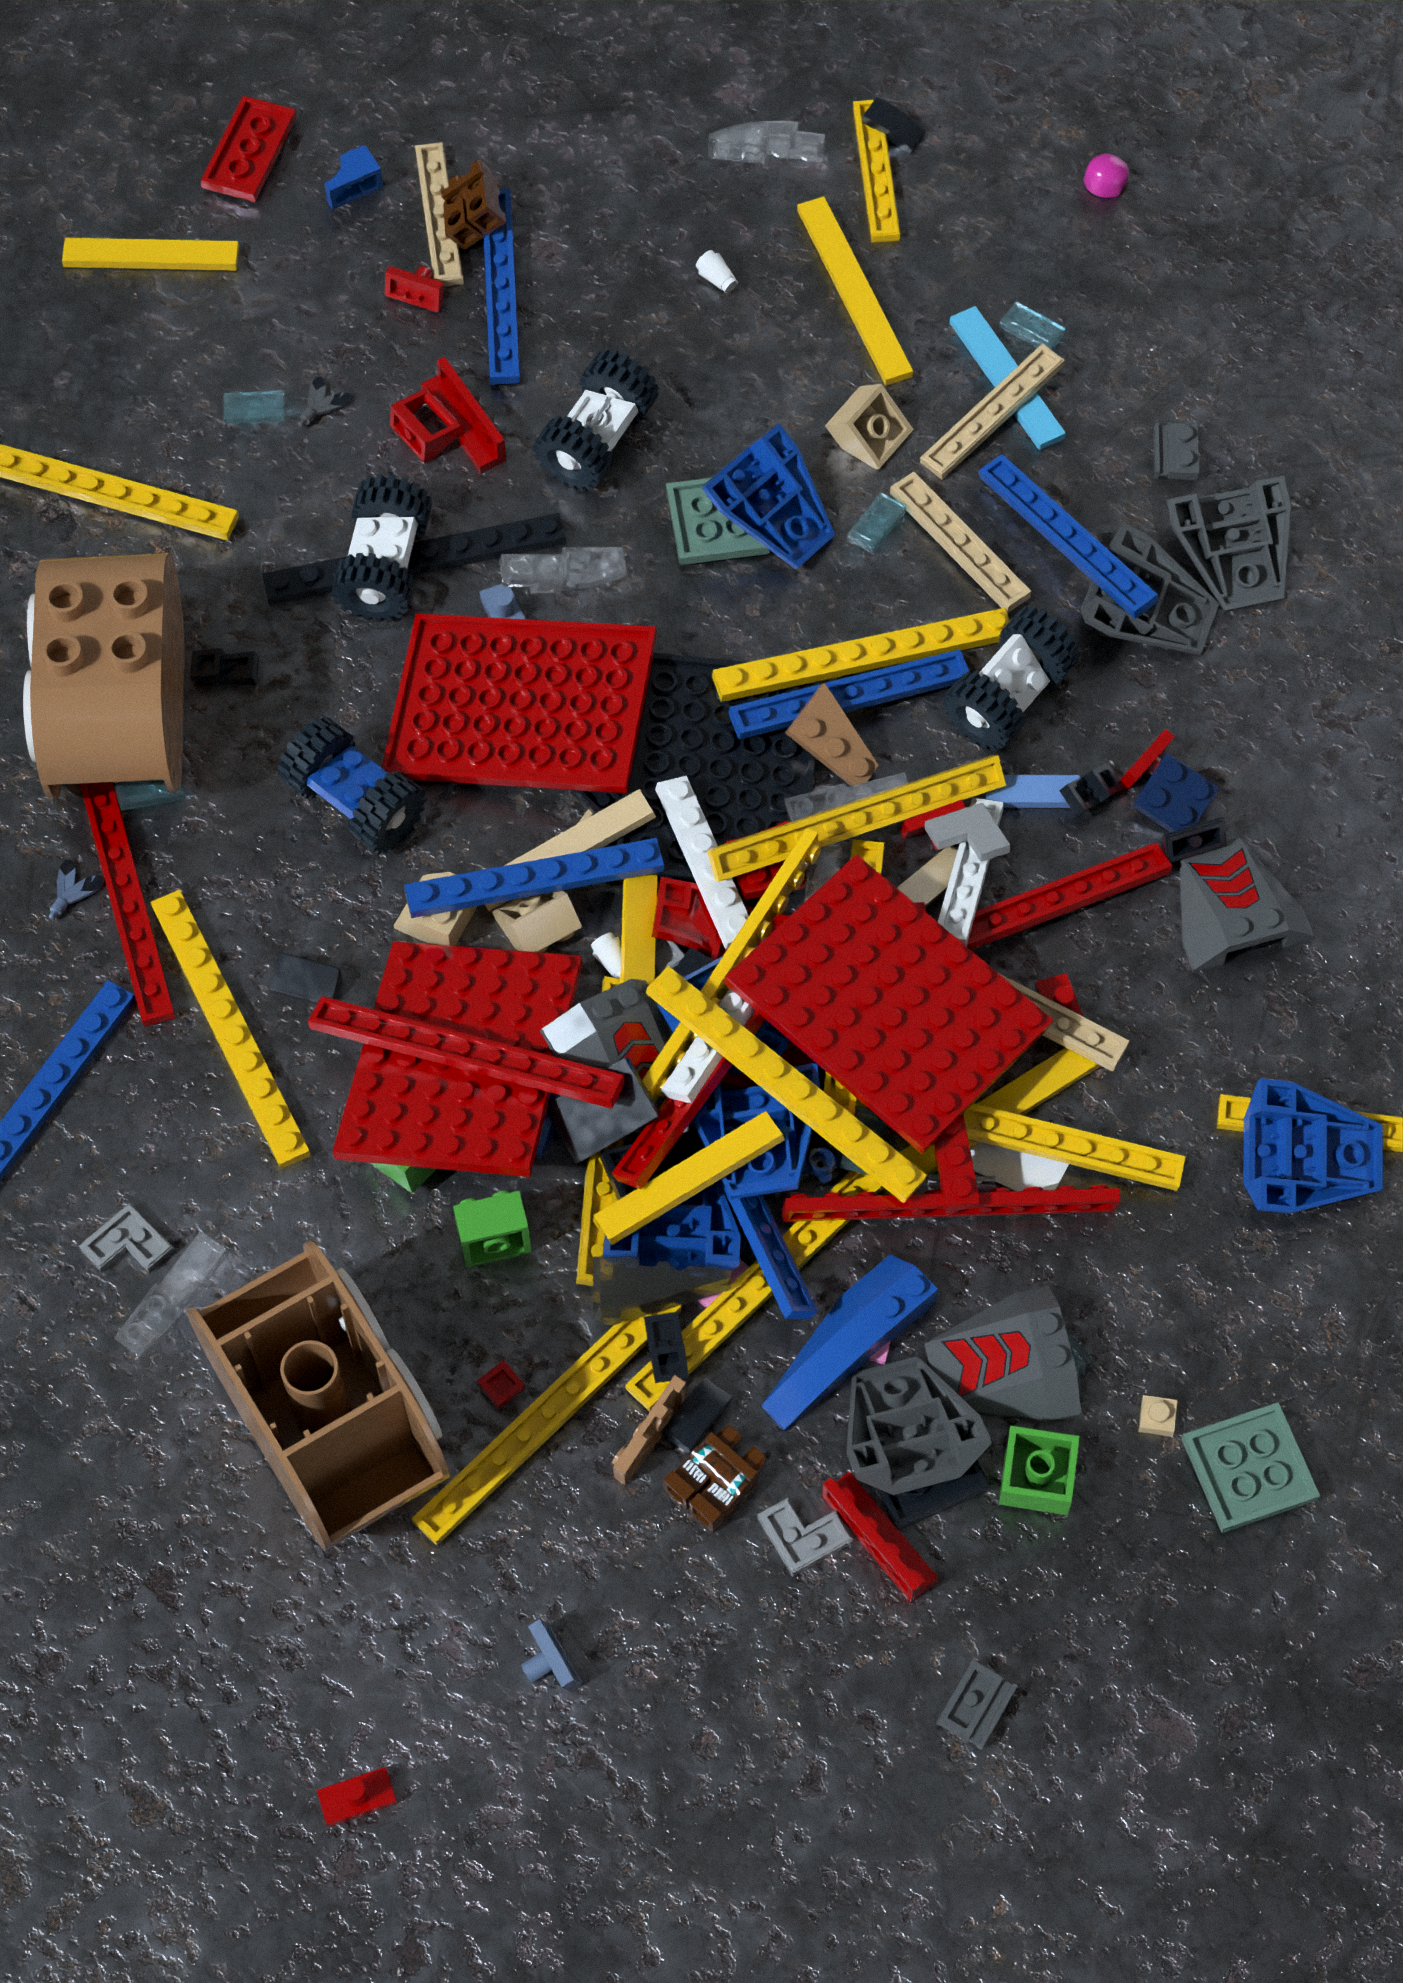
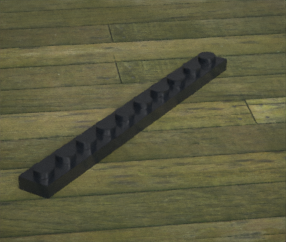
M555 513L414 542L407 567L409 570L408 574L414 576L566 544V536L560 514ZM346 556L262 573L268 604L273 605L331 593L338 564L342 558L346 559Z

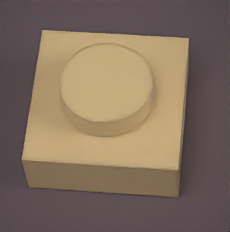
M1143 1395L1138 1432L1173 1437L1177 1400Z

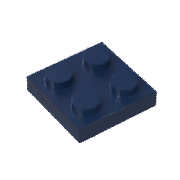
M1166 753L1131 806L1169 832L1196 825L1219 787Z

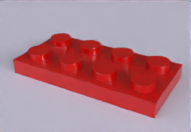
M242 96L200 180L202 188L256 202L297 118L296 109Z

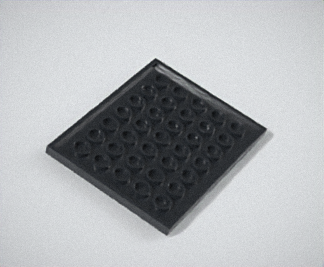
M654 653L628 793H622L621 799L640 789L656 818L618 838L617 845L657 838L664 863V871L653 873L652 875H657L659 880L661 877L696 883L655 790L658 782L687 776L717 846L726 844V841L764 831L784 821L792 822L810 816L815 757L785 733L789 727L738 739L728 712L732 706L819 685L821 681L721 702L712 678L713 670L747 662ZM732 877L735 886L739 888L736 878ZM805 888L792 891L791 893L804 894Z

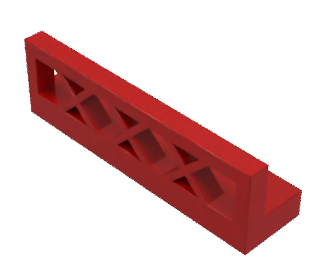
M445 357L438 359L439 375L421 383V390L429 388L464 426L463 432L456 440L480 473L507 461L505 439Z
M850 1472L836 1482L830 1478L823 1483V1499L837 1512L844 1524L910 1602L914 1601L938 1582L939 1577Z

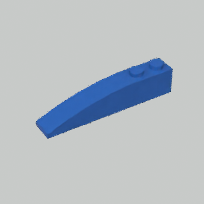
M890 1254L839 1297L764 1401L762 1408L784 1431L789 1429L847 1380L852 1373H855L870 1360L869 1358L890 1340L893 1341L936 1304L938 1289L915 1265Z

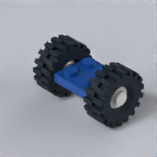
M321 716L320 719L316 717L312 719L311 724L307 722L301 732H296L294 735L295 739L293 742L289 741L286 746L288 748L287 751L282 753L280 757L283 761L278 764L277 769L280 770L277 773L278 777L306 799L310 797L312 799L319 794L351 819V827L349 828L352 833L351 835L376 854H385L389 849L393 850L396 848L397 843L402 842L408 832H412L414 823L419 822L421 818L419 814L426 807L424 805L427 802L426 791L401 772L393 771L391 774L378 766L354 747L353 735L329 717Z

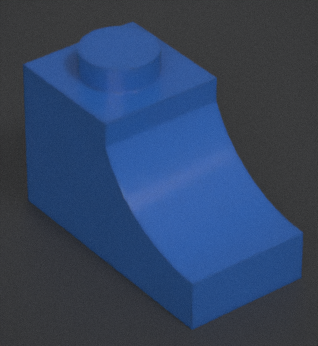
M365 145L340 155L341 168L331 180L324 183L327 202L332 210L383 187L381 168Z

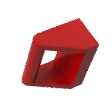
M425 388L391 405L390 426L423 463L434 459L464 430V426L429 388ZM427 403L448 427L431 434L413 414Z

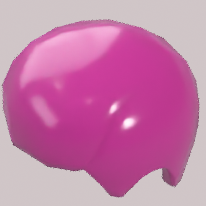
M1109 153L1095 156L1089 162L1084 176L1087 190L1096 196L1104 198L1119 196L1127 184L1130 174L1127 163L1119 156Z

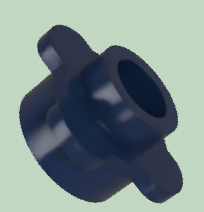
M810 1148L808 1152L809 1157L804 1163L802 1173L817 1177L821 1183L830 1182L833 1169L838 1168L840 1164L838 1157L826 1148ZM817 1163L823 1164V1167H819Z

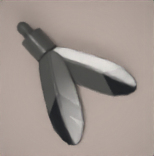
M322 377L315 378L309 389L307 409L300 416L301 420L298 422V425L300 427H303L305 424L309 425L317 415L327 414L348 406L353 400V395L341 392L325 397V380Z

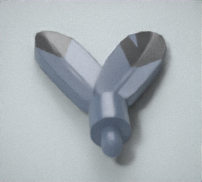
M65 860L59 867L57 899L50 907L52 912L49 914V918L54 919L57 915L61 916L69 904L78 902L98 892L105 884L104 876H90L75 884V866L71 860Z

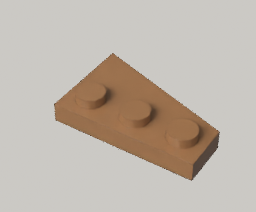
M822 683L785 733L852 788L860 791L879 765L826 684Z
M674 1375L645 1420L638 1425L627 1447L623 1446L612 1461V1464H614V1478L623 1485L627 1484L661 1440L663 1429L686 1400V1382Z

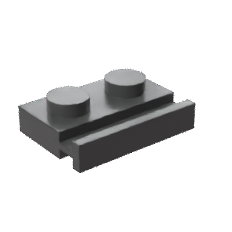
M1154 422V479H1159V476H1165L1168 479L1198 480V424L1168 423L1166 426Z
M972 1659L936 1724L963 1740L978 1746L977 1748L982 1750L1018 1686L1007 1682L1002 1676Z

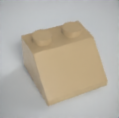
M882 384L860 386L825 425L841 449L874 469H880L914 430Z
M451 872L425 874L420 881L456 874ZM407 903L395 922L394 929L428 944L455 946L478 906L411 918Z
M562 890L513 899L491 911L516 951L544 953L547 950V946L556 941L562 942L571 938L574 935V931L582 927L568 894Z

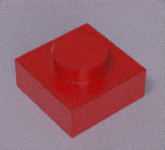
M504 1360L477 1380L478 1387L498 1410L526 1389L525 1384Z

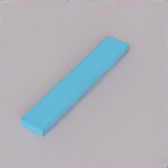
M976 306L950 317V325L994 387L1018 367ZM1037 392L1013 413L1039 451L1065 439V431Z

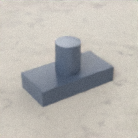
M508 581L479 591L480 599L489 617L525 619Z
M538 1619L530 1624L528 1628L540 1647L541 1652L521 1664L527 1678L533 1683L548 1672L553 1671L561 1687L570 1692L583 1685L550 1624L542 1619Z

